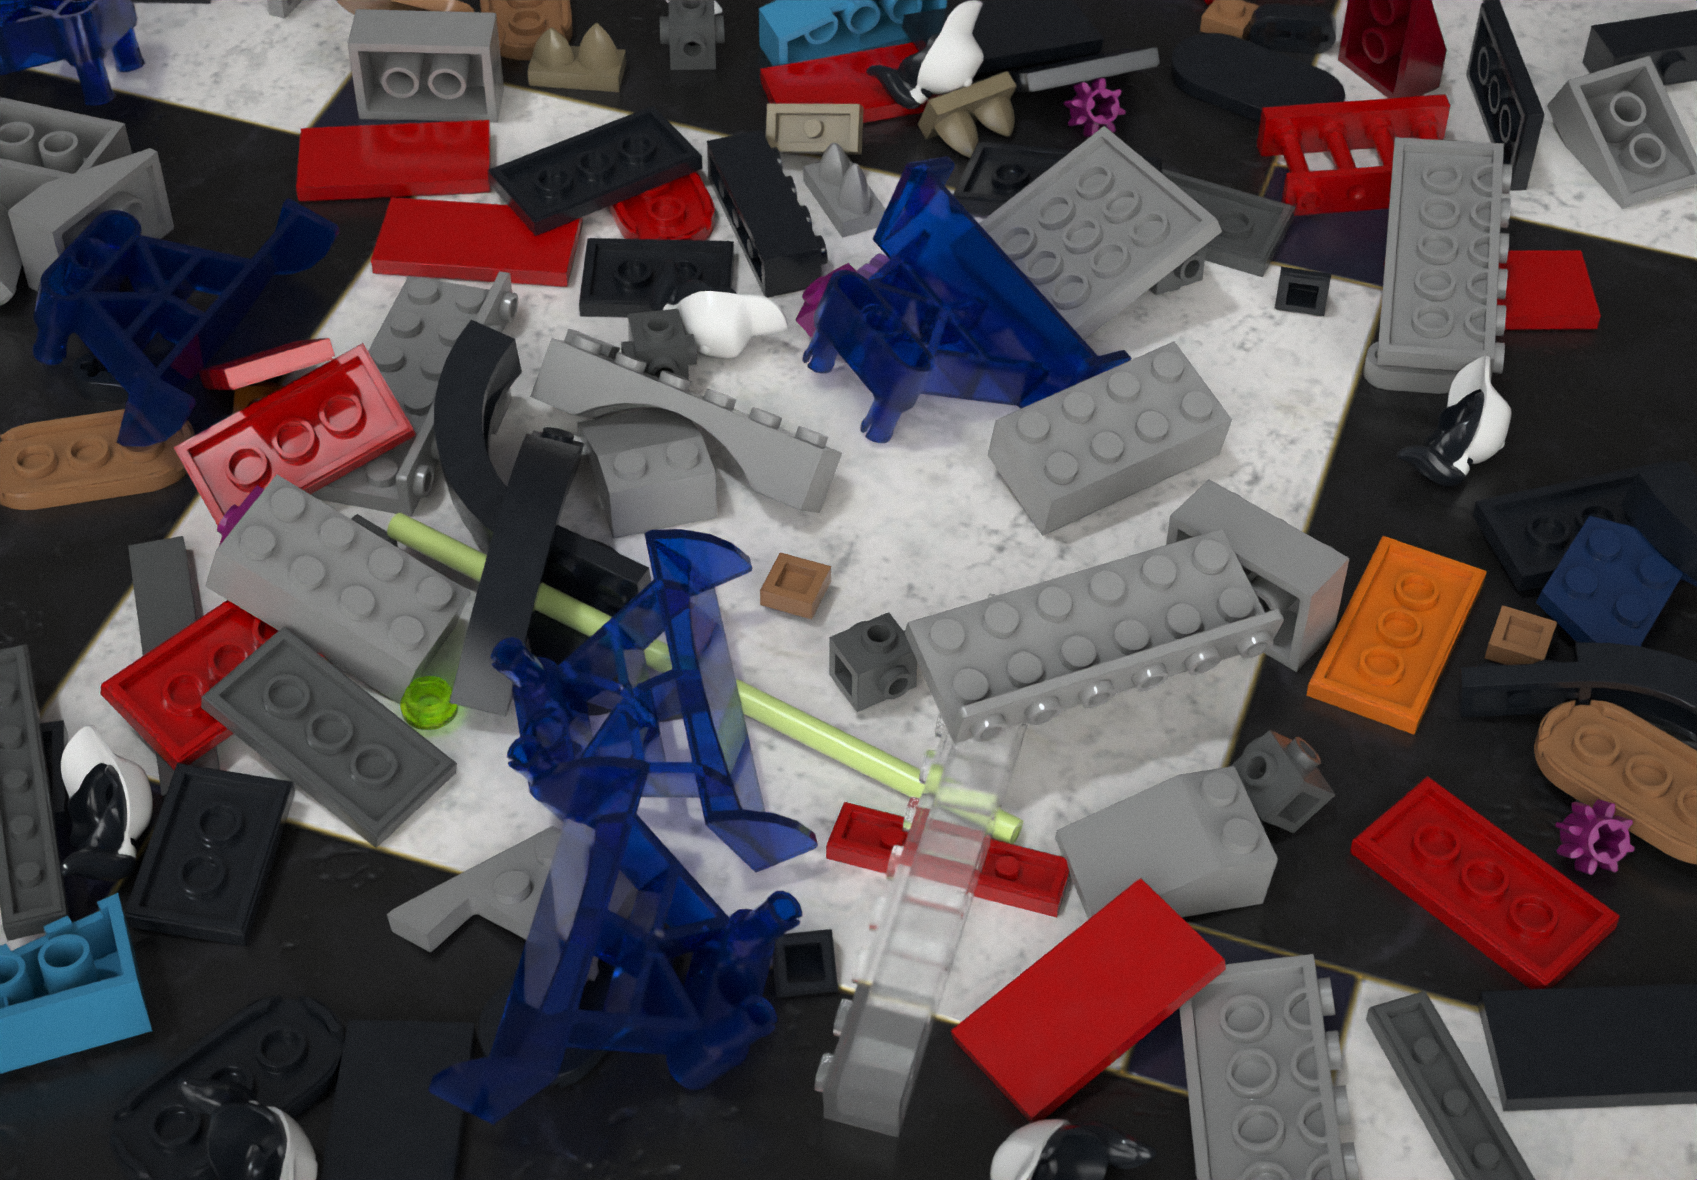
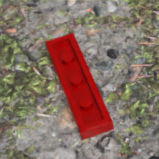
M848 802L843 803L826 845V859L1056 918L1070 878L1068 863L1064 857Z

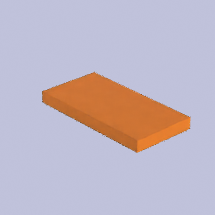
M1382 536L1309 682L1306 696L1415 735L1483 587L1487 571Z

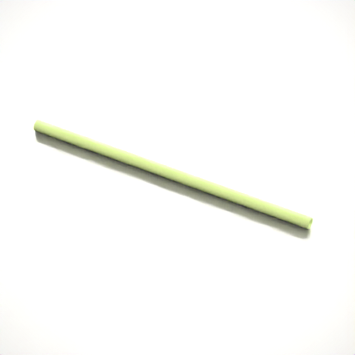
M401 512L391 519L387 528L388 537L480 582L487 557L486 554ZM542 582L535 607L536 611L995 840L1014 844L1023 827L1022 819Z

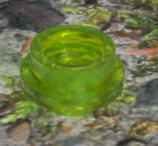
M423 676L413 680L409 687L407 686L405 694L401 698L400 708L403 719L410 726L420 730H435L446 726L455 718L459 709V705L450 703L453 688L445 680L436 676Z

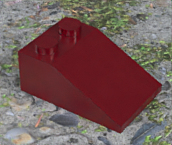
M1432 0L1347 1L1338 54L1339 62L1387 98L1422 96L1439 88L1447 49Z

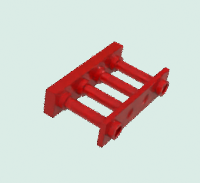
M1446 94L1262 107L1257 147L1261 157L1284 155L1290 173H1286L1282 203L1295 207L1294 216L1389 209L1395 137L1444 140L1451 105ZM1376 148L1382 166L1357 168L1350 150ZM1330 152L1336 169L1310 171L1303 153Z

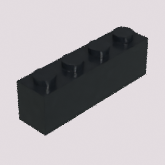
M1697 9L1592 25L1582 63L1589 73H1594L1650 56L1664 86L1696 81Z
M762 130L708 140V179L763 295L768 298L805 290L814 280L821 277V265H825L828 262L827 249L821 235L815 236L812 230V220L807 206H800L797 201V191L793 178L785 176L783 173L781 156L777 147H770Z

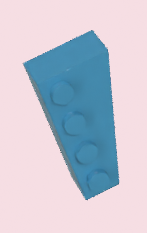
M776 0L759 8V44L772 66H779L912 43L911 39L902 29L904 15L947 8V0Z
M118 893L98 901V912L74 923L71 922L67 915L43 926L45 936L11 951L7 944L0 946V1074L152 1031L133 942Z

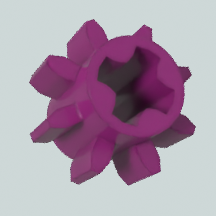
M1105 78L1094 79L1091 88L1085 82L1076 83L1074 88L1077 95L1073 100L1064 101V105L1070 108L1072 116L1068 125L1084 126V137L1087 138L1095 134L1098 128L1101 129L1104 126L1111 132H1114L1115 126L1112 121L1118 115H1123L1126 112L1120 108L1117 98L1122 91L1120 89L1112 91L1105 89ZM1094 100H1096L1099 105L1094 110L1096 116H1093L1091 112V109H1093L1095 106Z
M1597 799L1592 808L1587 804L1573 802V813L1568 815L1563 822H1556L1555 825L1560 830L1562 845L1556 850L1557 853L1568 858H1576L1575 870L1592 875L1596 871L1597 865L1601 869L1614 873L1617 872V861L1621 860L1627 852L1634 851V847L1630 844L1628 829L1633 824L1632 819L1613 816L1615 804Z

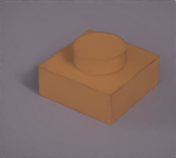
M1214 0L1202 15L1200 31L1204 33L1227 34L1245 40L1250 33L1251 16L1260 6L1244 0Z
M780 552L760 589V605L813 619L831 583V566Z
M1502 605L1487 647L1485 659L1504 665L1533 664L1545 660L1557 622Z

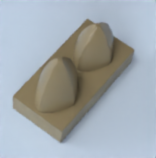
M598 23L594 24L586 32L580 46H570L567 40L551 27L538 38L527 71L529 86L619 92L626 68V50L617 49L611 37Z
M1006 71L973 83L969 87H963L930 99L927 102L918 126L926 140L939 135L955 151L970 158L978 143L975 121L979 120L988 129L1007 137L1011 135L1015 118L1010 98L1016 88V84L1009 72Z
M767 104L766 139L770 147H777L780 154H823L831 143H837L845 154H862V105Z

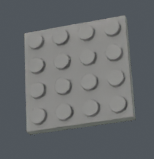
M1104 126L951 246L965 265L1035 331L1041 333L1047 342L1063 356L1209 243L1222 230L1217 218Z

